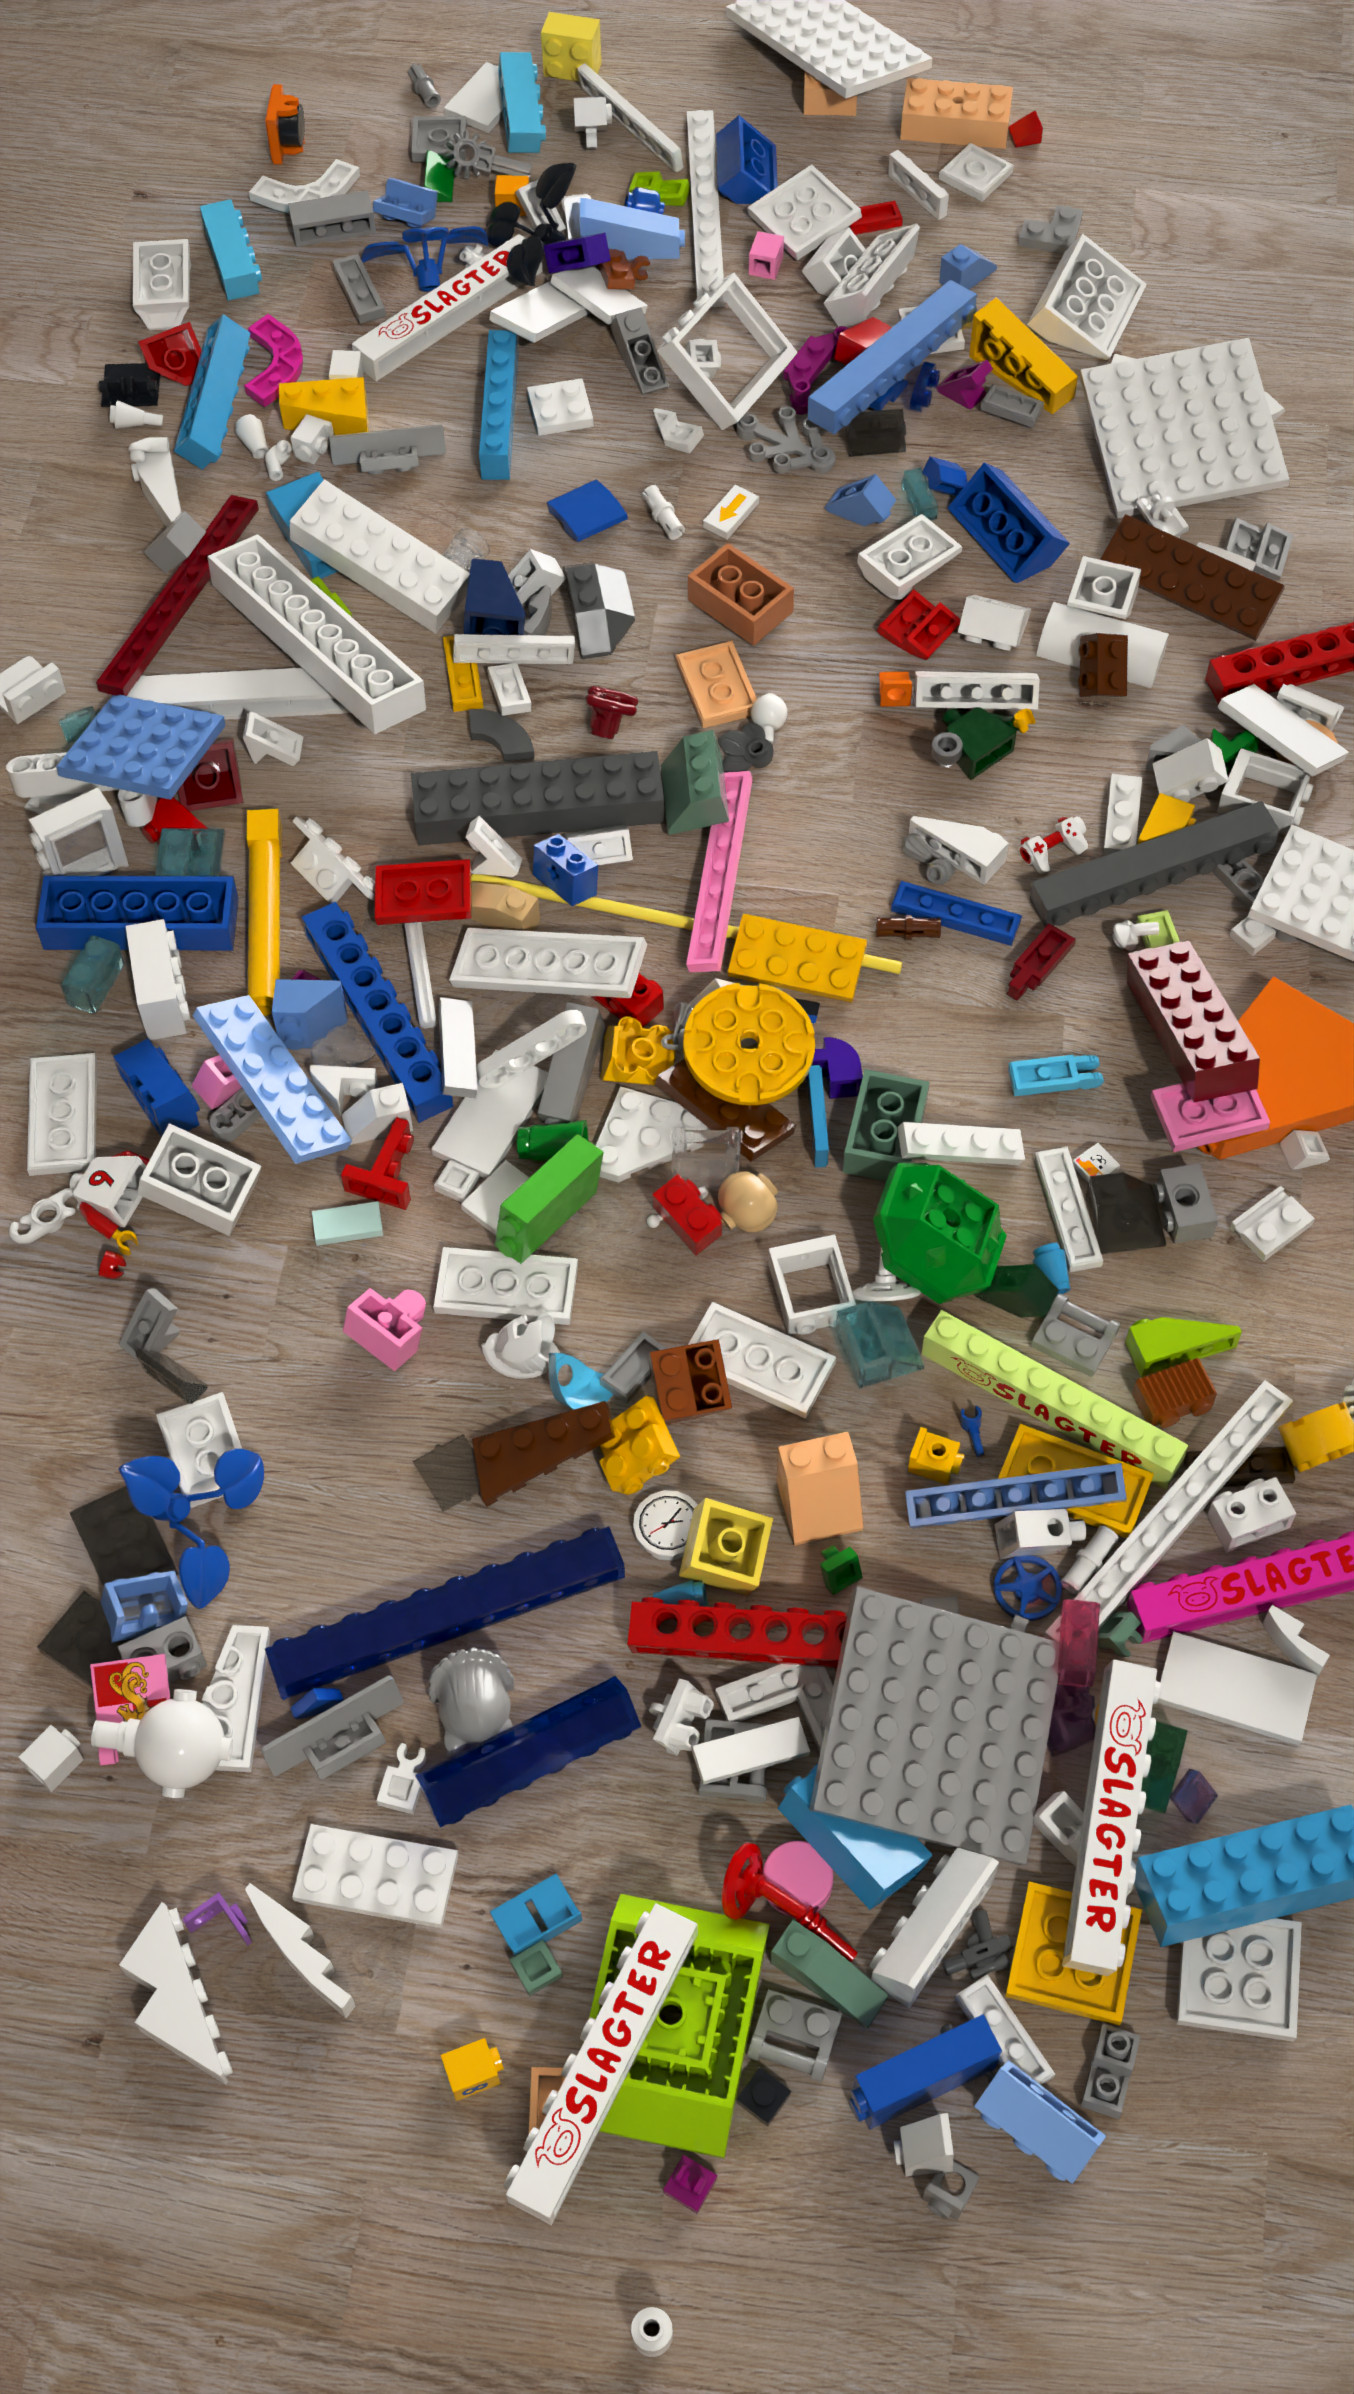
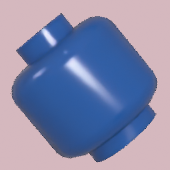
M635 187L632 192H627L624 206L663 215L665 203L660 202V194L657 191Z

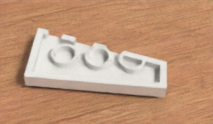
M232 1625L215 1666L216 1671L211 1684L207 1686L203 1695L202 1704L207 1706L216 1715L222 1726L224 1737L233 1738L230 1761L221 1760L216 1768L218 1771L251 1772L271 1633L269 1627Z

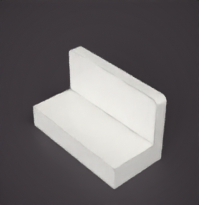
M1283 684L1277 696V701L1302 719L1316 721L1325 725L1330 731L1333 730L1344 710L1343 706L1292 684L1288 686Z
M626 825L564 834L567 841L598 865L633 860L629 829Z

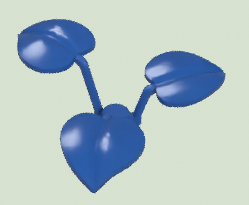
M477 226L455 228L450 230V232L445 227L412 228L402 233V239L408 243L422 241L424 259L418 261V266H416L409 251V246L400 245L396 241L367 245L363 250L361 260L364 263L381 256L405 253L413 269L414 277L418 278L419 290L429 292L440 286L439 275L442 274L446 244L480 243L488 246V236L484 229ZM441 239L438 261L435 264V260L429 258L427 241Z
M246 1449L226 1451L219 1457L214 1468V1479L220 1488L215 1491L192 1495L173 1493L180 1483V1472L175 1463L166 1457L145 1456L123 1464L118 1470L125 1481L130 1500L136 1510L143 1515L152 1516L156 1520L169 1521L171 1529H177L197 1544V1547H189L183 1551L179 1562V1576L184 1592L191 1604L196 1609L206 1607L222 1591L228 1581L230 1572L228 1557L218 1546L210 1545L205 1548V1542L181 1525L180 1521L189 1515L191 1501L223 1495L226 1505L231 1509H241L250 1505L259 1495L263 1485L264 1466L262 1458L258 1453Z

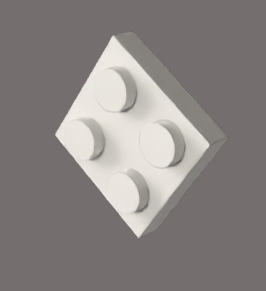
M582 378L527 387L538 436L594 427L593 416Z

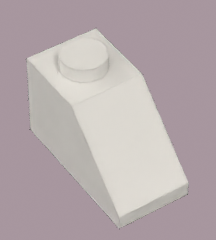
M532 549L526 553L508 575L523 608L528 607L532 596L538 594L545 585L550 587L552 596L566 579L555 558Z
M403 1083L370 1090L342 1114L345 1131L352 1140L350 1145L387 1137L396 1117L409 1121L410 1131H413L410 1109Z
M948 2113L938 2114L900 2127L901 2140H893L896 2165H904L905 2177L953 2171L954 2153Z

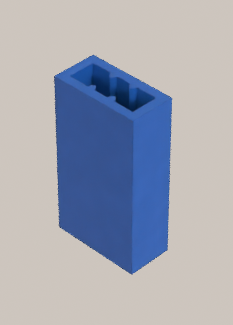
M984 2014L855 2075L853 2089L851 2090L852 2098L849 2099V2103L858 2122L865 2120L868 2129L871 2130L989 2071L995 2070L1002 2049Z

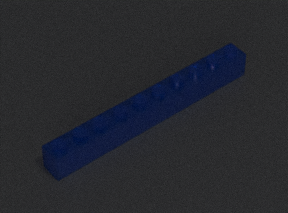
M608 1526L603 1529L598 1527L591 1528L575 1539L569 1541L564 1539L557 1540L549 1544L544 1550L535 1553L530 1551L523 1552L514 1557L512 1561L501 1565L489 1564L480 1569L479 1573L467 1577H453L446 1581L445 1585L434 1589H419L403 1600L385 1601L372 1611L363 1614L360 1612L351 1613L345 1616L341 1622L329 1626L317 1625L309 1629L307 1634L295 1638L284 1637L278 1639L272 1646L265 1648V1652L281 1699L285 1700L310 1691L312 1688L324 1686L625 1578L624 1562L610 1527Z

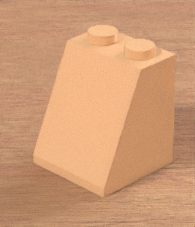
M848 1432L778 1447L777 1486L794 1546L863 1531L858 1463Z

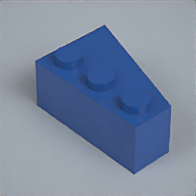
M147 1038L113 1056L119 1075L161 1138L169 1123L187 1132L200 1125L196 1112L200 1111L196 1099L183 1083L177 1071L170 1067L168 1059L160 1047L155 1048Z

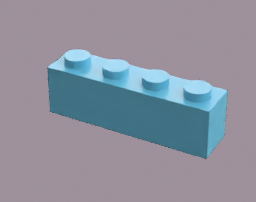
M500 52L498 79L509 153H540L541 141L546 139L545 124H541L543 120V105L538 104V101H540V84H535L538 69L537 64L532 62L531 52Z
M231 199L200 206L203 227L227 300L260 294L258 282L262 281L259 265H253V263H256L253 247H247L250 242L246 227L241 228L244 224L240 209H234Z

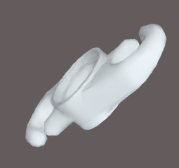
M65 1188L47 1199L38 1201L32 1207L31 1213L20 1219V1223L28 1224L31 1230L27 1234L19 1235L17 1231L19 1224L13 1222L9 1228L11 1239L19 1244H30L48 1233L59 1230L64 1223V1219L73 1216L76 1212L74 1208L66 1207L64 1204L68 1198L73 1197L74 1190ZM45 1210L57 1212L56 1217L50 1222L39 1220L40 1214Z

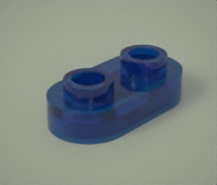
M924 361L913 388L910 410L922 412L924 407L929 408L933 393L931 389L932 387H937L940 378V371L936 370L935 363Z

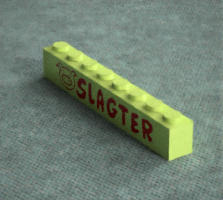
M943 1310L940 1311L924 1335L921 1355L1096 1452L1154 1473L1151 1482L1165 1490L1183 1463L1188 1444Z

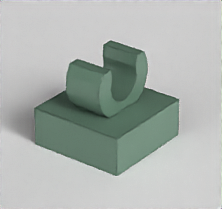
M1114 1612L1093 1636L1092 1640L1100 1649H1113L1116 1655L1129 1657L1131 1653L1126 1649L1125 1641L1129 1639L1132 1644H1140L1143 1641L1141 1635L1135 1631L1141 1622L1132 1612Z

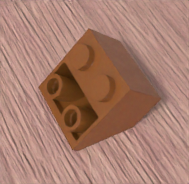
M719 1339L649 1353L648 1360L656 1402L665 1424L697 1419L732 1409Z

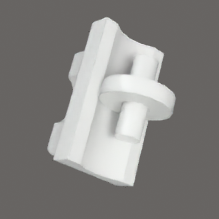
M1162 488L1150 497L1136 501V507L1149 525L1178 538L1189 531V526L1176 509L1174 501L1167 496Z
M679 1678L673 1694L666 1695L663 1705L652 1703L649 1708V1712L657 1717L653 1725V1729L656 1730L653 1740L664 1746L669 1754L678 1756L680 1750L692 1751V1746L697 1745L700 1739L699 1732L694 1727H690L695 1716L703 1719L709 1717L714 1702L707 1695L699 1692L689 1681Z

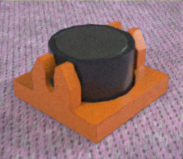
M273 84L265 123L271 160L273 164H283L284 154L295 155L304 150L305 119L303 106L299 104V98L292 95H284L283 85Z

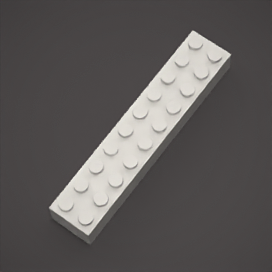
M258 534L207 556L212 586L374 734L426 710L424 681Z

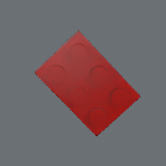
M470 859L376 866L375 921L377 925L472 918V866Z

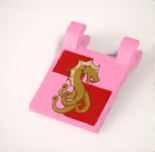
M165 1654L90 1664L96 1720L116 1723L128 1722L130 1718L141 1720L152 1707L170 1699ZM99 1747L100 1766L119 1762L117 1749Z

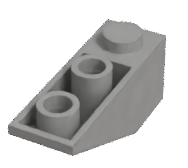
M642 307L615 314L611 329L618 350L641 394L645 395L668 388L669 385Z

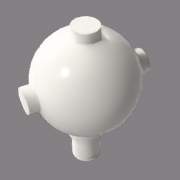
M175 1689L173 1699L155 1705L141 1720L130 1718L128 1722L122 1721L121 1723L96 1720L91 1735L92 1747L117 1749L118 1752H123L124 1756L135 1757L142 1772L151 1781L163 1786L162 1796L169 1798H184L186 1788L196 1786L205 1781L216 1770L221 1760L230 1761L233 1752V1738L224 1737L222 1726L216 1715L207 1706L196 1701V1691Z

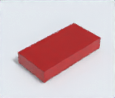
M889 201L859 207L862 218L848 227L855 235L901 227L903 218L896 201Z

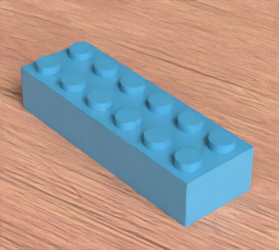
M1352 1805L1138 1857L1134 1885L1160 1948L1354 1898V1809Z

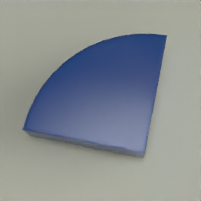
M312 1688L292 1705L291 1711L294 1719L308 1718L325 1712L341 1703L344 1699L340 1689Z

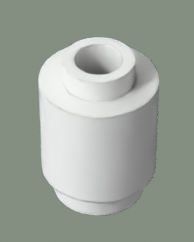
M648 2307L636 2314L631 2325L632 2340L636 2349L648 2357L660 2356L669 2349L673 2340V2328L669 2316L663 2310ZM648 2324H657L660 2327V2331L656 2336L650 2337L645 2334L644 2327Z

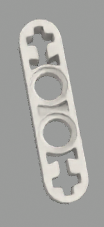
M578 1010L564 1011L482 1060L476 1066L477 1078L481 1087H498L581 1038L587 1031L583 1014Z

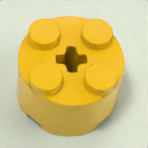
M1345 1402L1326 1407L1305 1415L1297 1421H1290L1278 1427L1294 1467H1297L1299 1473L1354 1452V1423Z

